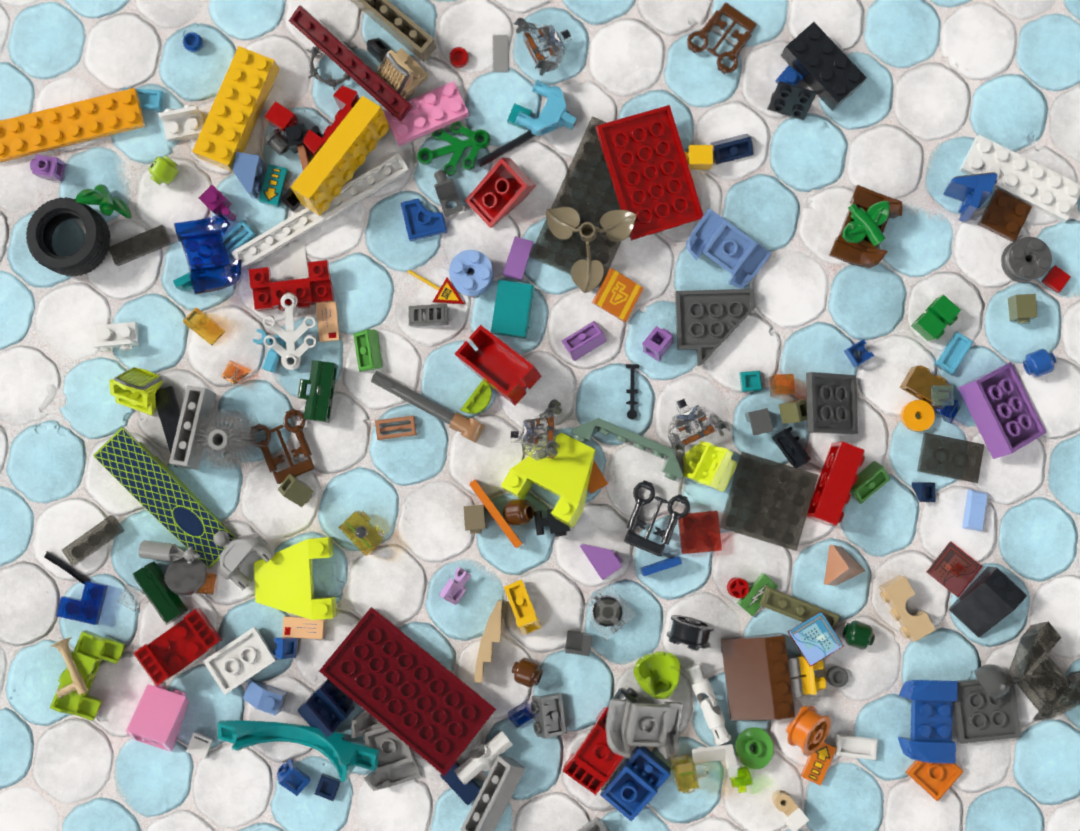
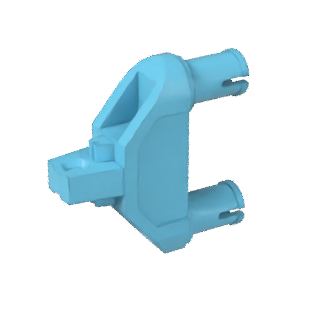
M536 80L532 92L546 97L547 102L538 118L535 119L520 111L515 123L530 129L532 134L536 136L547 134L557 130L558 127L562 128V126L573 129L577 118L570 115L569 111L566 110V103L561 88L558 86L551 87Z

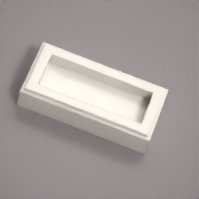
M836 734L835 747L837 749L835 755L876 760L878 739Z

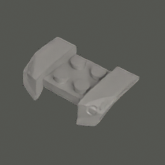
M610 699L606 721L607 743L613 752L629 759L631 756L629 746L658 747V750L666 760L678 755L679 728L683 703L644 704L632 703L629 700Z
M366 710L354 717L351 726V737L355 738L363 734L366 747L379 750L378 767L364 778L373 791L382 790L421 777L416 757L413 756L409 746Z

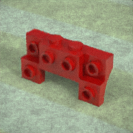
M328 260L307 262L309 278L272 282L269 267L249 269L254 309L256 311L273 309L285 311V308L281 305V298L286 293L296 295L298 303L295 307H298V309L310 308V305H315L316 303L335 301ZM286 299L285 303L292 305V300Z

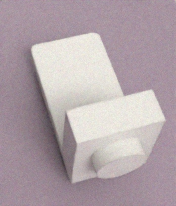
M732 744L698 747L692 750L693 764L725 760L729 778L737 777L740 759L738 756H735Z

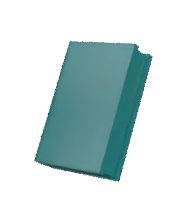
M498 280L491 326L492 334L527 338L532 300L534 298V285Z

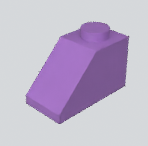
M588 544L580 545L602 580L622 567L620 562L623 560L617 551L612 552L611 549Z

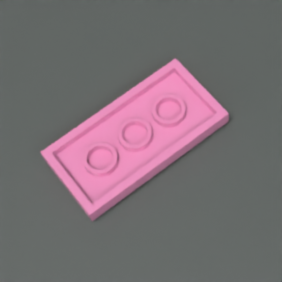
M454 81L409 100L413 107L402 121H399L388 110L383 111L398 146H402L469 117V112Z

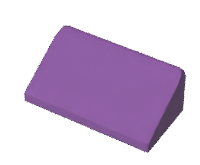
M593 321L561 342L573 361H576L605 343L606 338L596 322Z

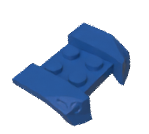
M905 681L899 696L911 700L910 738L898 737L904 755L910 759L928 763H956V743L952 741L953 702H957L958 681Z

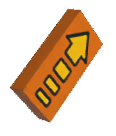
M824 742L815 753L808 757L801 777L821 786L837 748Z

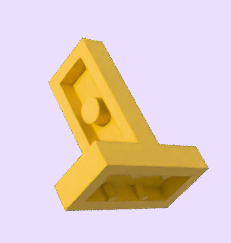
M521 579L504 586L516 618L515 621L522 634L526 635L541 629V623L535 613L523 580Z

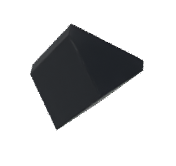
M380 38L368 40L367 51L381 63L391 48Z
M291 188L280 198V201L291 211H294L301 204Z

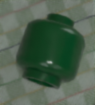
M854 620L851 623H847L844 627L842 636L849 646L864 650L868 645L871 646L875 640V634H872V627L868 624Z

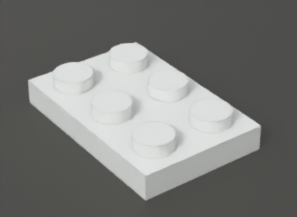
M255 626L203 662L225 695L277 659Z

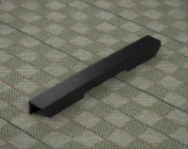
M45 551L47 553L44 558L62 568L82 584L87 585L90 582V579L52 553Z

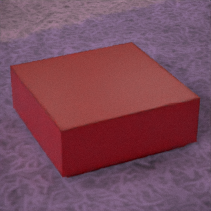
M1054 265L1041 282L1056 293H1059L1071 276Z

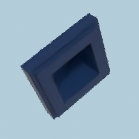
M911 482L919 502L936 501L935 483Z

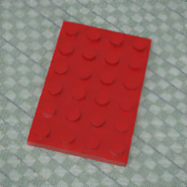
M670 105L595 127L621 210L636 214V220L629 235L631 241L691 223L703 217Z

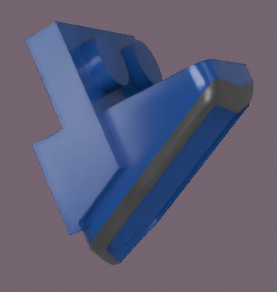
M996 172L956 176L948 183L943 194L962 201L958 213H961L959 221L966 223L976 209L980 208L992 193L994 184L998 181L999 176Z

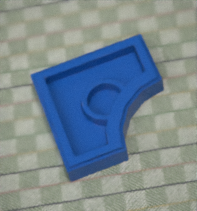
M419 198L400 203L409 241L447 233L443 212L435 213L427 210Z

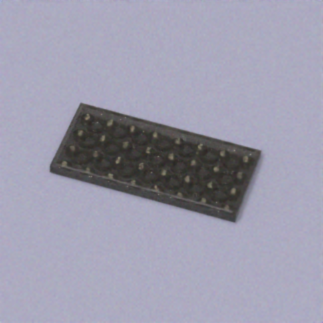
M592 116L551 209L570 207L579 214V226L585 222H590L594 227L604 229L600 224L601 217L609 211L621 210L595 128L597 125L607 122ZM545 220L530 258L571 275V268L575 262L581 259L587 261L586 242L581 239L579 232H573L572 236L567 240L556 238L551 233L547 220ZM596 232V238L590 242L591 261H600L604 268L602 281L597 286L599 288L621 242L609 240L606 232Z

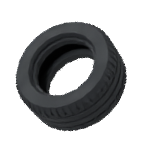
M67 197L47 201L32 214L26 229V242L30 253L42 266L61 275L81 276L95 270L105 260V256L109 252L111 235L105 219L96 210L87 204L75 202L76 199ZM68 219H81L86 229V240L82 248L70 256H58L52 246V235L56 227Z

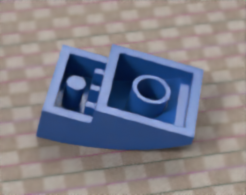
M645 746L635 747L630 753V759L626 758L600 793V796L631 822L657 794L658 788L671 775V768Z

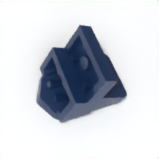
M327 679L299 707L298 713L310 727L319 728L326 737H329L341 722L348 718L355 707L352 705L353 700Z

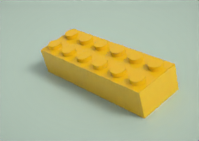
M238 46L192 150L199 159L233 172L236 152H244L280 68L275 60Z
M362 96L290 188L303 206L319 216L328 210L330 203L341 193L343 186L352 179L357 168L363 165L365 158L376 148L378 141L387 134L390 126L381 106Z

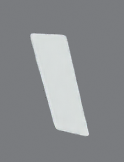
M304 241L289 243L293 280L309 278Z

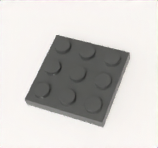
M819 372L806 373L808 433L858 434L856 375Z
M1009 675L1011 686L1008 693L997 701L987 693L977 678L956 680L958 681L957 702H953L959 743L1021 737L1014 678L1012 675Z

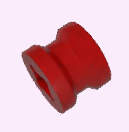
M734 577L728 581L727 591L735 598H743L749 592V585L744 579Z

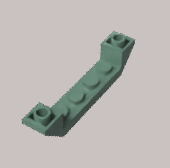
M600 418L575 427L570 433L574 435L573 439L584 443L585 440H590L596 427L598 428L597 432L607 436L611 433L616 436V440L627 443V441L635 443L634 447L645 451L647 448L653 451L652 455L663 459L666 456V461L661 472L665 473L664 477L676 481V478L682 479L683 477L678 461L673 454V449Z

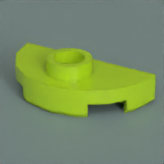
M482 380L460 410L467 414H476L486 409L492 396L490 386Z

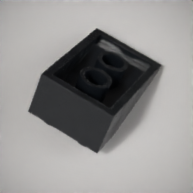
M988 566L948 610L972 633L980 638L1012 613L1027 595L997 567Z

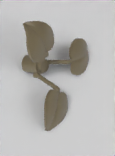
M570 207L546 210L548 227L556 238L567 240L572 236L573 232H579L581 239L586 242L587 261L583 259L578 260L571 268L572 280L582 292L588 293L594 290L600 284L604 275L602 263L598 260L591 261L590 242L596 238V232H606L607 238L614 242L624 241L632 232L636 214L626 210L609 211L601 217L600 224L604 229H600L599 227H594L590 222H585L579 226V214Z

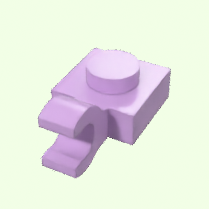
M458 567L455 571V579L452 580L450 578L439 596L457 605L467 590L464 585L470 579L471 574Z

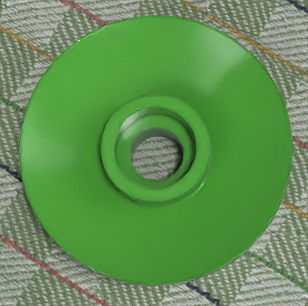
M750 727L739 734L736 741V754L744 766L750 769H761L771 761L774 748L767 732L761 728ZM751 744L753 745V751H752V752L750 751V745H751Z

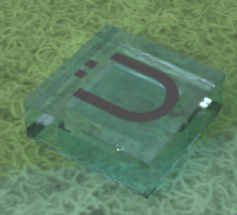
M953 385L931 386L932 406H953Z

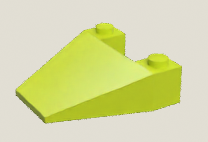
M561 432L554 437L555 441L560 445L559 448H556L558 454L554 458L548 457V454L542 457L537 456L539 452L546 450L545 444L544 447L542 446L537 449L535 454L529 455L512 467L501 487L518 499L526 497L533 483L559 496L560 499L551 514L557 520L574 528L584 510L596 450Z
M332 537L306 539L276 552L268 563L264 559L254 562L256 603L310 620L333 619L337 617L336 596L314 598L312 559L333 557Z

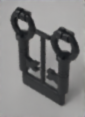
M644 480L633 488V497L636 504L626 527L629 530L626 533L624 542L660 557L666 546L665 544L668 545L677 521L690 512V503L688 497L681 494L672 497L669 502L658 496L655 497L653 483ZM641 487L650 490L651 494L648 499L638 496ZM655 498L659 502L645 538L632 533L631 530L634 531L635 526L645 530L643 526L647 525V523L641 522L638 518L643 506ZM675 501L685 504L684 512L678 513L673 511L672 506ZM663 502L665 504L668 503L667 508L671 517L666 530L656 527L657 532L654 531L653 533L663 537L661 542L664 544L660 545L648 540Z

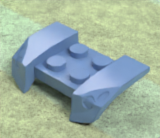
M710 208L695 226L686 242L687 250L696 261L702 253L732 274L728 284L741 289L747 287L772 254Z

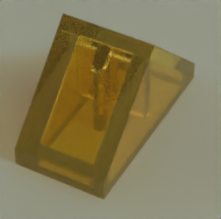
M197 307L182 321L210 345H213L225 333V330L207 313Z

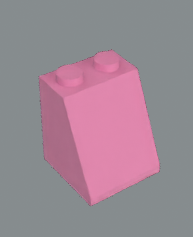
M147 684L126 732L135 741L172 752L189 703L185 693L179 690L167 691L163 685L156 687L155 685Z

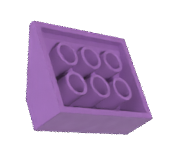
M1011 362L958 387L961 397L993 459L1012 454L1046 433Z

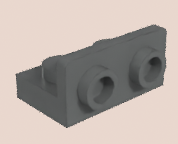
M562 693L532 696L531 710L534 713L533 729L536 736L546 739L567 734Z

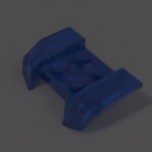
M222 214L199 220L174 223L178 241L182 244L189 267V278L194 294L219 291L236 284L240 279L242 260L239 259L230 263L222 235L226 233L231 224Z

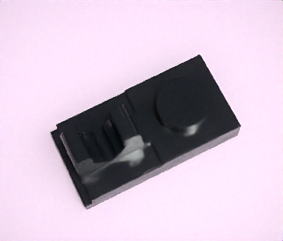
M789 427L771 438L793 468L797 469L809 462L811 458L801 444L798 443L799 436L794 437L790 432L793 428Z

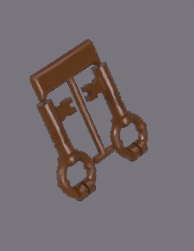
M724 3L720 10L713 14L702 30L694 31L688 35L687 49L694 54L707 49L714 56H718L716 62L717 70L723 74L731 73L737 69L739 63L738 54L751 38V33L757 26V23L730 4ZM723 13L733 22L715 47L711 49L708 47L709 32L715 25L724 30L728 24L720 19ZM736 23L747 30L744 34H740L735 29L731 37L736 38L738 43L732 51L721 53L718 56V53L715 51ZM694 36L704 40L702 47L699 48L691 42ZM724 57L734 61V65L731 68L721 63Z
M295 409L286 412L283 419L284 426H277L271 429V431L260 423L256 424L255 427H251V430L255 429L256 432L265 431L266 439L260 441L264 443H256V441L251 443L258 444L259 446L256 445V447L261 448L270 473L273 472L277 484L283 483L289 473L297 477L315 468L310 457L312 453L303 433L306 420L303 419L304 414ZM298 415L301 423L293 428L289 425L288 419ZM285 427L288 431L296 434L300 447L291 450L292 453H295L293 457L304 454L307 460L296 465L293 464L280 429ZM275 431L278 434L290 465L289 468L279 472H275L277 471L276 465L285 462V459H282L283 455L273 458L268 447L271 432Z

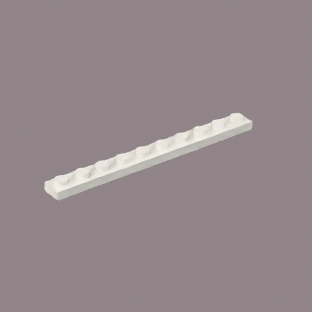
M398 153L344 185L341 193L333 199L328 210L323 212L321 216L305 208L235 249L231 254L240 269L244 270L410 171Z

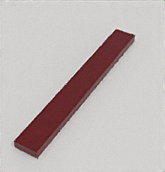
M299 5L288 21L394 117L402 121L413 105L303 6Z

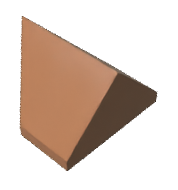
M829 545L824 579L825 585L837 586L865 572L861 565L843 547Z

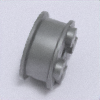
M1024 237L1012 242L1004 249L1001 256V266L1006 276L1020 283L1042 277L1049 270L1052 262L1049 247L1045 242L1036 237Z

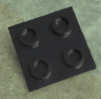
M779 81L775 92L771 95V101L767 110L804 120L817 92Z

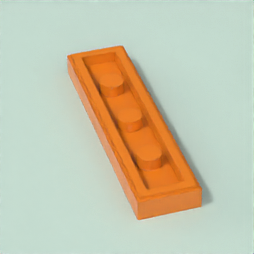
M477 480L469 483L514 547L518 548L522 545L521 540Z

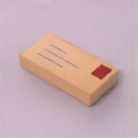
M337 302L316 303L319 342L340 341Z
M284 616L282 637L323 639L325 619L310 620L304 617Z

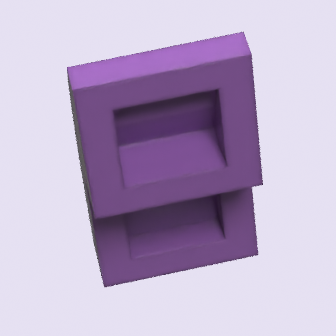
M515 236L503 276L522 281L533 247V241Z

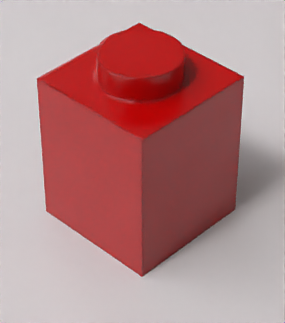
M276 101L264 116L269 124L285 135V128L298 125L299 121L293 112Z

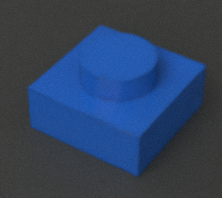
M788 65L775 82L778 84L781 81L797 86L803 79V76Z

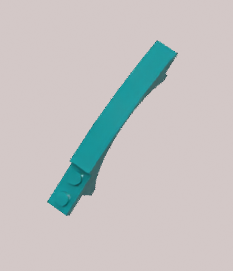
M223 720L218 722V739L233 743L232 750L239 751L246 747L266 742L302 744L325 755L333 763L339 774L340 781L343 782L347 781L355 766L375 771L378 767L379 750L345 741L344 734L333 732L329 737H326L319 728L280 722Z

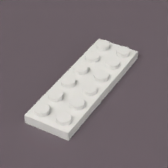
M981 135L975 138L960 168V171L968 175L996 172L999 178L997 183L994 184V188L1062 222L1068 220L1080 196V184Z

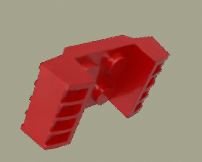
M341 86L334 93L333 97L340 110L336 113L335 121L332 125L325 129L323 138L308 130L303 143L313 157L359 101L360 98L357 91Z
M200 608L184 616L182 621L133 653L156 687L176 675L222 641V638Z
M604 707L596 717L597 722L577 751L569 756L562 771L594 795H597L624 757L613 752L607 743L606 721L609 709L607 707Z

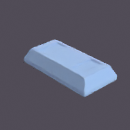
M968 489L962 528L983 531L988 497L987 492Z

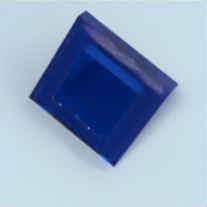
M525 702L508 711V717L516 728L534 718Z

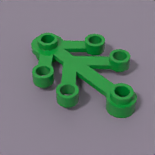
M457 121L450 126L452 133L455 135L461 133L469 139L462 141L444 132L442 128L432 132L433 138L438 141L443 140L451 145L432 151L429 148H421L417 153L418 160L421 164L428 165L435 158L453 153L449 163L444 166L446 175L453 176L456 173L455 167L464 150L472 147L468 157L462 161L465 170H472L479 150L486 148L490 143V135L487 131L479 129L474 132ZM456 125L460 126V129L457 131L453 129ZM437 131L442 133L440 136H435ZM480 137L484 138V141L481 143L477 141ZM428 155L429 159L423 160L422 157ZM471 161L472 164L471 166H466L465 162ZM448 167L453 168L452 172H447L446 170Z

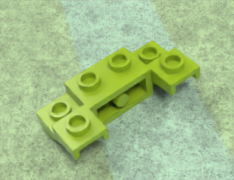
M88 630L82 631L71 655L88 691L79 695L77 690L62 698H59L57 693H55L50 709L60 713L76 715L91 721L95 720L103 700L90 696L88 693L102 660L104 659L115 664L119 663L126 644ZM68 667L59 677L58 681L60 684L58 689L73 683Z

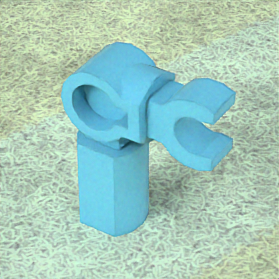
M257 329L256 332L262 334V339H253V342L259 345H263L264 338L267 336V333L261 329ZM274 335L276 342L283 348H286V342L279 335ZM267 338L268 344L274 343L272 338ZM273 348L268 350L261 368L272 373L275 372L280 359V355Z

